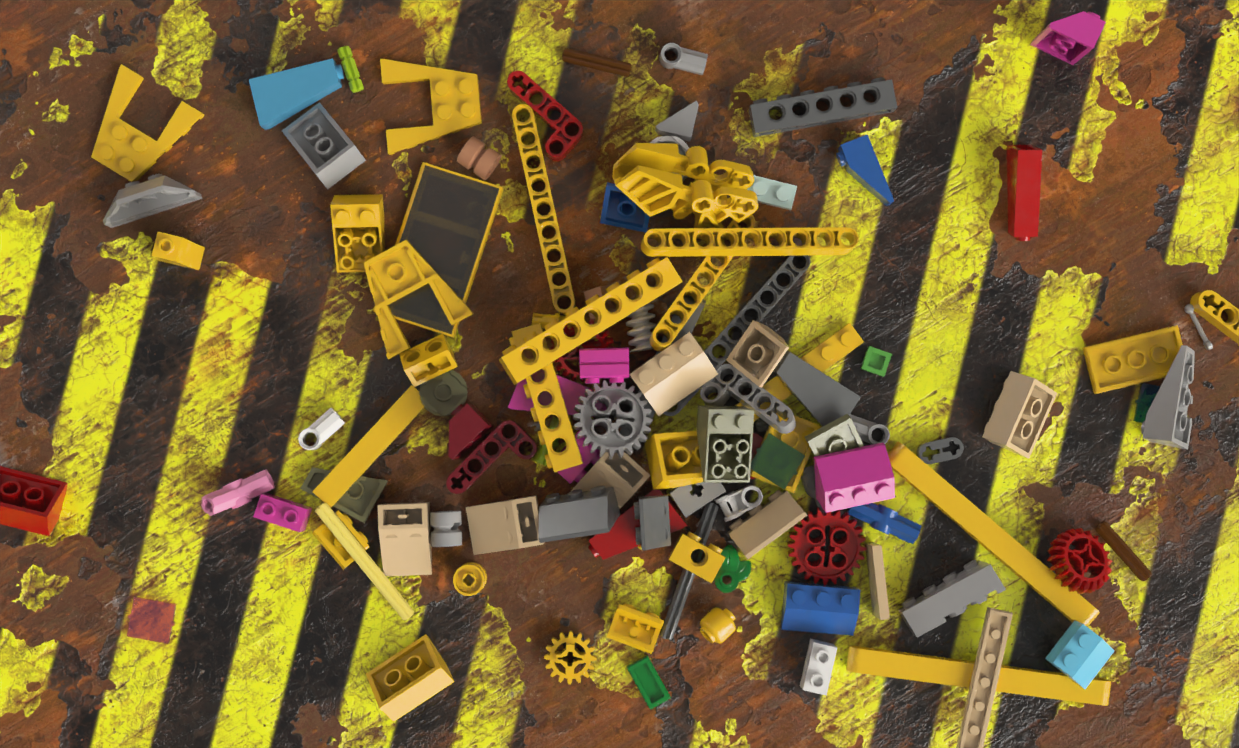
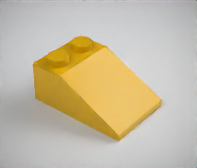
M697 431L653 434L645 443L653 490L677 488L703 482Z

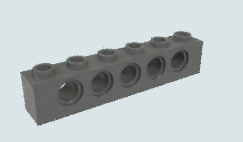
M884 77L872 79L869 84L862 85L861 82H853L847 84V88L838 89V86H830L824 88V92L815 93L814 90L801 92L800 96L791 97L790 94L778 96L777 100L769 102L767 99L755 100L750 105L748 111L753 137L892 113L897 109V102L892 79L885 80ZM871 93L875 101L873 103L866 102L863 94ZM840 98H849L851 101V106H842L840 104ZM816 102H825L828 110L819 111L816 107ZM796 105L801 106L804 109V115H795L792 107ZM778 110L781 118L778 120L771 119L769 111Z

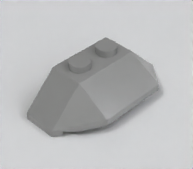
M155 174L148 177V181L142 183L139 181L130 182L125 185L126 188L118 190L103 222L104 225L114 228L200 200L202 196L195 190L165 175Z

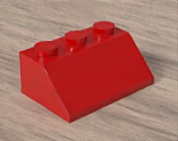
M0 466V524L49 536L59 520L68 486L67 482Z

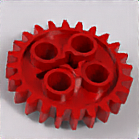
M817 507L816 515L808 511L809 518H803L801 525L795 524L793 526L796 532H789V537L793 540L788 541L787 546L793 549L788 551L789 557H795L791 560L792 566L799 565L797 573L805 571L804 577L806 580L812 575L815 584L819 578L823 580L824 585L827 584L828 579H832L835 585L837 577L846 581L844 574L848 573L853 576L852 567L860 569L857 559H865L864 555L860 553V551L867 550L866 545L861 544L866 540L865 536L859 535L863 531L862 527H855L857 524L855 518L848 521V512L843 514V516H840V510L834 513H822L819 507ZM829 525L828 565L824 566L825 552L823 546L826 543L825 527ZM814 529L821 531V535L817 538L809 536V533ZM838 530L846 532L845 536L841 539L833 537L834 533ZM811 553H818L820 555V558L816 561L808 560V556ZM834 555H844V559L842 561H832Z

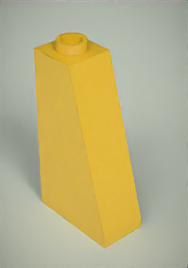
M157 232L151 256L154 260L199 270L205 247L183 237Z

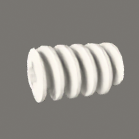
M646 304L627 316L632 319L626 322V326L633 327L632 330L627 332V335L634 337L628 344L636 347L630 352L653 349L649 343L652 334L650 330L657 325L649 322L650 319L655 317V314L648 313V310L654 308L653 304Z

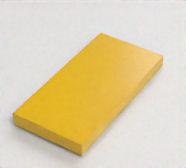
M1178 325L1083 347L1093 393L1098 394L1165 378L1183 345Z

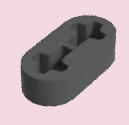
M943 438L921 444L917 449V456L926 464H934L960 457L964 446L958 438ZM950 441L958 447V449L954 450L953 455L950 451H942V448L949 446ZM927 446L929 450H938L937 454L931 455L930 460L922 455V452L926 451Z

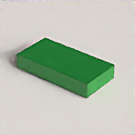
M648 655L626 666L650 710L671 699Z

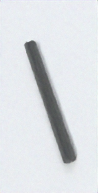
M712 502L705 505L695 535L702 538L700 543L706 545L719 508L717 504ZM695 549L691 553V559L694 562H700L703 550ZM685 568L682 570L660 636L667 640L673 639L695 576L694 573Z

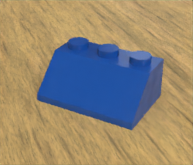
M785 581L781 630L853 636L859 615L861 590L857 587Z

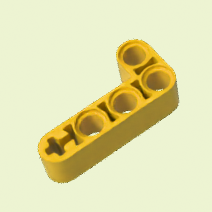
M1212 290L1195 293L1190 300L1194 311L1239 345V309ZM1222 311H1225L1228 315L1226 322L1221 319Z

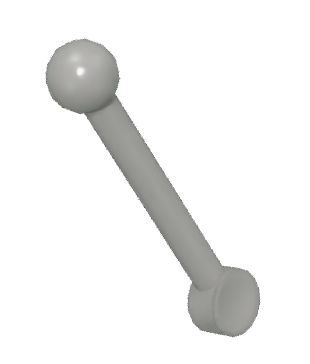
M1186 305L1184 310L1190 315L1203 340L1206 350L1212 349V343L1207 339L1193 312V305Z

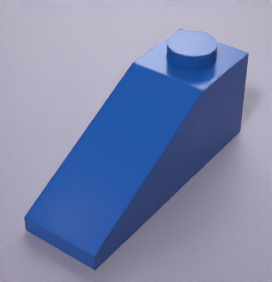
M868 135L841 144L838 148V153H836L840 166H844L852 177L885 206L894 202L893 196Z

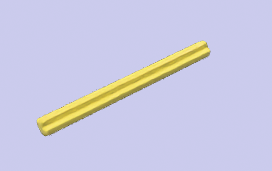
M322 503L318 506L315 512L402 620L409 619L414 614V610L330 506L327 503Z

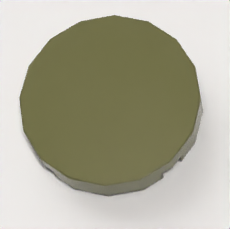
M454 370L445 372L422 383L419 391L420 400L425 409L433 415L442 417L450 416L456 407L460 404H465L468 393L466 382Z

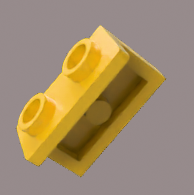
M339 510L336 511L335 514L366 551L369 548L366 536L354 529L348 515L342 514ZM325 523L313 531L312 534L343 570L355 561Z
M619 604L606 637L652 654L664 620L659 619V616L654 613L647 612L645 614L637 611V608L630 604Z

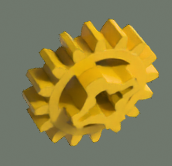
M570 630L569 635L566 637L563 632H560V639L558 640L553 637L551 640L554 645H547L546 647L550 654H545L544 659L550 660V662L545 667L546 669H553L551 677L559 675L560 683L564 678L567 679L568 685H571L574 678L578 683H581V676L583 675L588 678L589 673L587 670H594L595 668L590 663L597 660V656L591 655V652L595 650V646L589 647L590 639L587 638L583 641L581 639V632L577 637L573 636L572 630ZM566 642V647L562 651L555 652L562 643ZM575 642L580 644L585 652H580L575 647ZM568 652H573V656L577 658L573 659V663H568V659L563 656H567ZM556 663H561L566 668L565 672L560 670ZM586 663L581 670L574 673L575 667L578 664Z

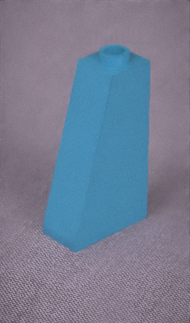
M332 58L249 79L260 126L264 130L271 129L341 88V79H344L341 65H337Z

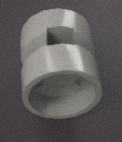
M461 511L430 512V526L434 528V531L430 533L431 547L462 545V531L458 529V526L462 524Z

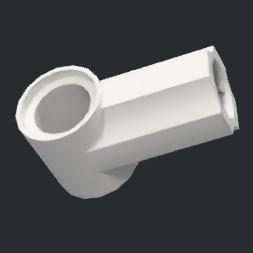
M330 408L311 426L299 434L300 446L307 450L319 449L345 422L333 408ZM309 433H314L317 437V441L313 446H308L305 442V438Z

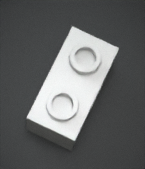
M810 639L800 682L802 690L827 696L837 647L834 644Z

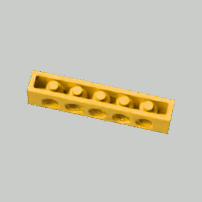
M538 323L511 331L513 337L509 338L511 346L515 344L516 348L525 343L523 339L531 333L541 334L543 332L541 324ZM544 338L542 341L543 347L549 350L546 339ZM525 350L522 351L521 357L526 363L533 362L534 358L528 359L525 356ZM552 362L542 368L545 372V377L541 382L533 381L532 375L526 378L527 384L523 385L527 399L532 398L534 407L530 408L534 422L539 421L541 431H538L541 445L546 444L549 453L545 455L547 466L549 469L553 468L554 472L581 465L583 461ZM542 392H549L552 395V401L549 405L543 406L540 404L539 395ZM550 415H556L559 419V425L555 429H550L546 425V419ZM562 438L565 440L566 449L563 452H556L553 449L555 439Z

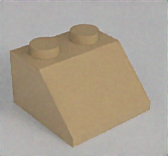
M753 320L726 360L762 388L789 347L785 340L768 326Z

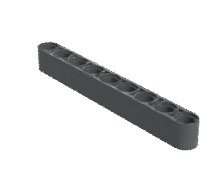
M809 255L789 256L704 351L716 371L726 361L739 340L735 341L729 338V329L737 328L741 332V337L751 324V322L746 321L744 318L746 310L755 311L757 315L756 321L760 323L810 266ZM794 257H801L804 260L803 268L798 269L794 267L792 263ZM780 274L787 276L789 280L788 285L785 287L778 285L776 281L777 276ZM761 293H770L773 298L772 303L768 305L762 303L760 299ZM720 345L725 349L723 358L719 359L713 356L712 349L714 346ZM700 388L678 402L677 409L674 412L666 411L663 414L666 416L678 414Z

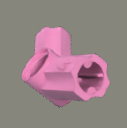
M265 469L246 479H239L223 486L222 489L201 497V506L209 516L229 508H238L251 502L252 498L274 489V481L268 470Z

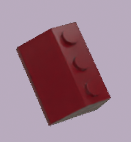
M460 404L451 413L453 418L449 421V457L452 460L460 459L494 426L473 404Z

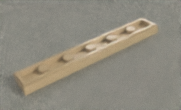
M987 607L956 748H983L1013 616L1012 612Z

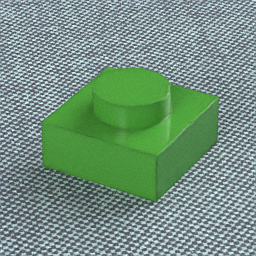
M868 346L860 369L884 377L892 354Z

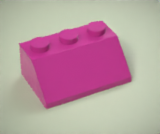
M1083 11L1051 22L1032 40L1030 45L1074 65L1094 49L1106 22L1101 20L1100 16L1096 13H1086Z
M884 443L814 457L816 499L825 513L895 498L894 474Z

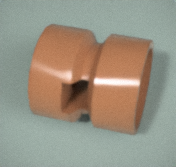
M472 136L459 153L457 163L466 169L473 167V173L485 181L497 167L502 155L494 149H485V143Z

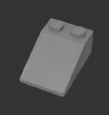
M320 102L282 130L283 134L327 189L366 161Z

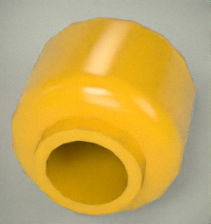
M715 607L701 619L700 632L710 643L716 642L721 644L735 631V616L727 608L722 610Z

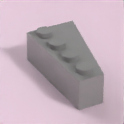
M972 560L963 566L965 570L956 574L953 572L943 578L944 582L940 585L935 586L934 584L925 588L922 591L923 595L916 599L911 597L901 604L903 607L898 609L911 633L915 637H919L945 623L946 616L949 615L952 618L964 613L967 609L966 605L977 603L979 605L986 601L990 592L996 590L999 594L1005 591V587L991 564Z

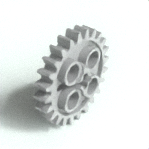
M604 380L602 388L595 383L593 385V392L586 389V397H579L578 401L582 405H575L574 410L578 413L573 415V420L579 422L574 424L573 428L581 430L577 435V439L585 438L583 447L591 444V453L598 449L600 450L599 456L602 457L605 452H608L609 459H612L616 452L619 458H622L624 451L631 455L633 452L632 447L637 450L640 449L639 441L645 443L647 440L644 434H649L651 428L646 425L651 424L653 419L646 417L650 415L652 410L644 409L648 400H639L642 392L635 395L633 393L635 386L627 390L625 389V382L618 387L616 383L608 386ZM601 402L605 404L607 410L599 411L596 409L595 404ZM627 404L631 411L628 413L622 412L619 405ZM610 415L614 416L615 423H611ZM594 416L599 419L592 420L591 417ZM602 426L606 430V434H597L594 431V427ZM625 427L630 431V435L622 436L618 429Z

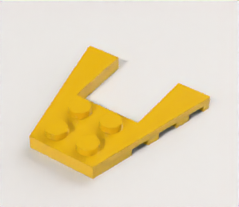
M380 59L383 84L430 81L433 126L386 130L389 155L482 123L477 74Z
M121 64L91 158L129 181L135 182L156 163V160L164 152H168L173 147L172 145L182 135L184 136L196 121L202 119L204 114L181 101L159 139L155 141L119 119L144 79Z
M404 240L364 262L388 359L411 348L388 305L427 284L431 286L451 325L474 314L408 240Z

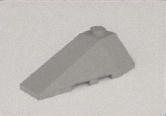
M1181 346L1146 414V420L1142 423L1141 432L1143 438L1150 442L1188 449L1192 418L1187 417L1189 404H1193V396H1191L1188 386L1194 380L1195 351L1188 346Z

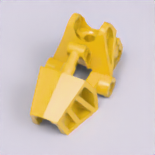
M635 143L613 165L612 177L615 186L650 217L668 209L673 210L675 219H683L693 212L695 214L694 228H723L721 221L730 216L740 223L758 209L756 193L746 190L754 183V176L750 166L726 160H716L709 165L707 152L700 146L689 148L684 156L679 154L678 144ZM719 169L726 170V172L721 175H717L714 173L716 170ZM682 175L693 178L694 182H691L689 186L683 185Z

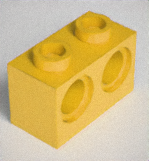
M443 333L399 354L403 369L413 387L458 367L453 351Z

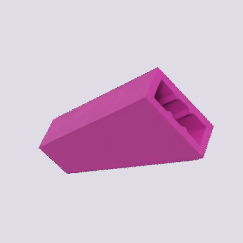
M543 369L532 374V379L535 382H541L545 377ZM557 375L568 415L577 414L578 412L574 410L575 405H582L578 401L579 397H586L585 390L589 389L593 392V389ZM526 378L517 383L508 408L531 411L530 408L534 407L532 398L527 399L523 385L527 384ZM542 392L539 395L541 405L546 406L551 403L552 395L549 392ZM601 402L595 404L596 409L599 411L607 409L605 404Z

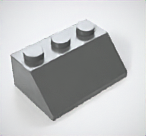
M596 486L589 491L582 492L581 489H576L564 495H559V493L547 495L539 506V542L543 543L610 532L620 515L614 487Z

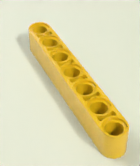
M752 214L742 220V222L747 224L748 228H754L755 218ZM733 219L727 228L740 227ZM721 238V239H720L721 243H722L724 246H726L725 243H724V240H728V239H727V238ZM706 256L654 328L649 339V343L654 350L663 351L672 344L734 256ZM711 259H718L721 262V266H714L711 263ZM697 278H706L708 285L699 284ZM686 295L691 296L695 303L687 304L683 297ZM670 315H678L681 323H673L670 320ZM656 334H664L668 341L665 343L659 342Z

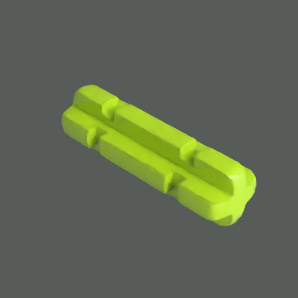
M349 46L338 48L337 52L342 60L341 63L346 78L350 81L348 83L350 90L353 93L362 91L364 87L361 79H359L360 75L355 60L352 58L351 48Z

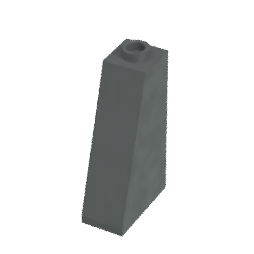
M788 350L773 370L822 427L847 413L850 415L861 398Z

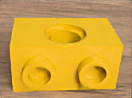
M690 531L687 535L681 533L668 559L712 583L726 558L721 554L723 550L712 543L708 547L700 543L702 538ZM695 549L704 551V559L700 562H694L691 559V553Z

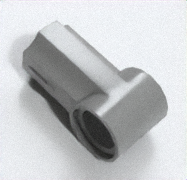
M668 43L663 46L659 55V61L667 69L675 68L703 75L708 54L682 48L675 43ZM672 51L676 54L677 59L669 61L665 58L664 53Z
M851 414L849 415L861 441L871 445L887 443L890 433L886 426ZM875 428H879L883 434L882 439L878 442L874 441L871 436Z

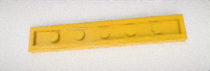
M411 385L312 491L320 500L332 508L425 408L421 403L419 391Z

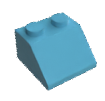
M1074 620L1045 659L1083 689H1086L1113 654L1114 650L1083 623Z

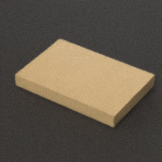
M868 542L865 545L867 548L866 559L872 613L878 619L886 620L890 618L882 546L874 542Z

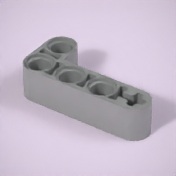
M731 364L721 365L717 369L718 375L705 383L700 390L701 398L706 406H723L732 396L745 407L753 409L754 414L782 434L790 433L796 427L794 414L788 406L764 388L757 386ZM726 375H734L732 380L728 382L723 381ZM744 389H752L749 395H741ZM711 393H718L715 399H707ZM770 402L769 408L765 410L759 408L762 403ZM778 412V415H779L781 418H783V419L788 418V421L786 422V421L782 420V421L780 422V420H779L778 416L776 415V413Z

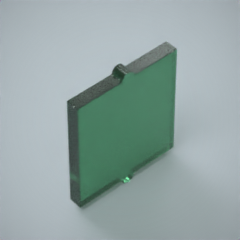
M769 433L761 447L756 449L757 453L751 461V469L785 489L793 475L797 474L796 470L805 455Z

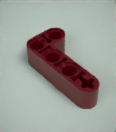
M509 420L502 422L449 475L446 481L448 490L454 494H460L468 490L508 448L522 459L532 458L537 452V443L516 422ZM508 424L513 425L516 430L512 438H506L503 434V428ZM491 441L497 443L499 447L495 455H489L486 451V445ZM524 441L530 442L533 446V451L529 455H524L520 451V445ZM472 459H478L481 462L482 467L477 473L469 468V463ZM462 469H464L466 474L473 477L471 481L469 477L462 481L463 488H454V477L458 479L465 474L461 472Z

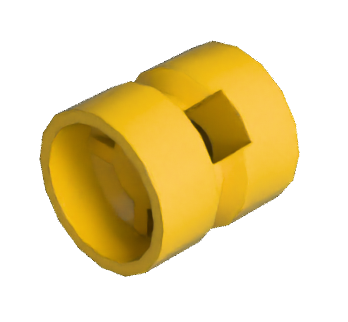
M477 562L463 564L456 570L453 576L454 588L464 596L476 595L484 588L487 582L486 570Z

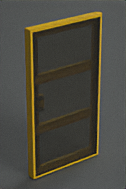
M422 162L395 245L408 240L466 304L504 188ZM429 284L388 305L397 320L455 338L460 322L454 325L450 324Z

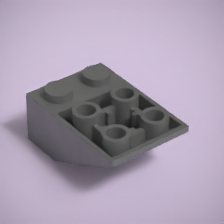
M668 495L638 497L639 502H634L635 520L640 519V527H635L636 545H641L642 550L670 546Z

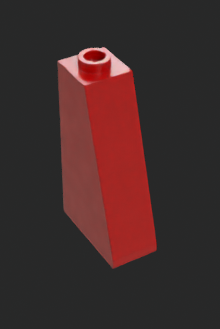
M1031 144L1007 145L1008 234L1015 237L1017 241H1030V237H1038L1042 149Z
M652 489L645 496H660L663 494L659 489ZM669 503L670 533L683 529L687 524ZM634 504L619 515L610 532L595 534L588 540L591 544L588 548L596 558L600 556L604 560L640 546L636 545L635 527H640V519L635 520Z

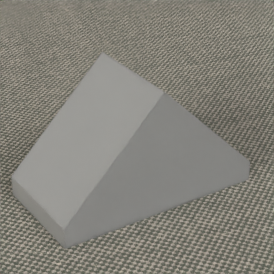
M693 102L656 125V133L663 136H676L690 142L698 111V102Z

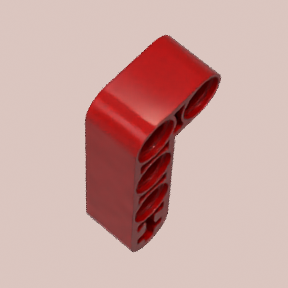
M513 71L507 78L509 91L520 102L529 105L533 113L555 131L545 145L547 156L553 161L563 160L583 137L581 122L522 71ZM522 80L523 86L527 90L526 94L520 86L515 87L514 81L520 82ZM536 94L543 97L542 102L537 105L530 102L531 97ZM557 110L561 113V116L557 120H551L548 118L549 112ZM569 126H576L579 132L575 136H569L566 133V129ZM555 143L563 146V150L559 154H553L550 151V147Z

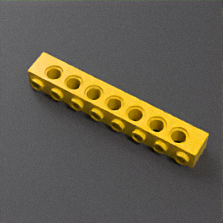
M659 257L646 264L648 269L640 273L639 269L626 276L627 282L622 285L619 282L612 284L606 288L607 294L599 297L598 294L585 301L587 306L579 310L576 306L565 313L566 318L558 323L557 319L544 326L546 331L539 335L533 332L525 337L523 345L516 348L515 344L502 351L504 356L499 361L513 384L519 383L682 283L683 281L668 257L660 260ZM647 276L655 278L656 287H650L646 283ZM626 288H632L636 292V299L631 300L626 296ZM607 300L615 303V312H609L605 308ZM585 313H592L595 316V324L590 325L584 320ZM565 325H570L574 328V337H567L564 334L563 328ZM544 338H551L554 341L553 350H547L543 347L542 341ZM522 351H531L534 356L533 362L526 363L521 357Z

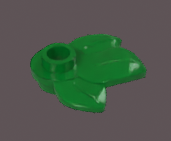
M727 545L722 549L721 553L726 558L714 578L716 588L723 593L733 592L737 588L738 583L747 579L751 572V562L740 561L737 550L732 545ZM725 576L730 577L731 583L724 584L722 578Z

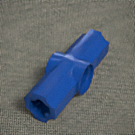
M869 503L847 509L849 515L870 524V527L888 535L890 533L911 544H914L922 525L898 515V512L881 504Z

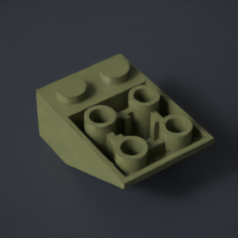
M698 405L697 437L703 482L750 483L754 424L753 409L744 406Z

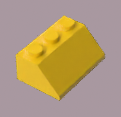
M427 634L366 673L379 709L393 722L454 682L447 664Z

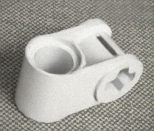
M747 485L717 498L715 502L720 505L725 515L724 521L727 522L760 505L763 495L757 486ZM751 489L758 492V499L752 503L745 500V493ZM727 502L730 503L733 511H730Z

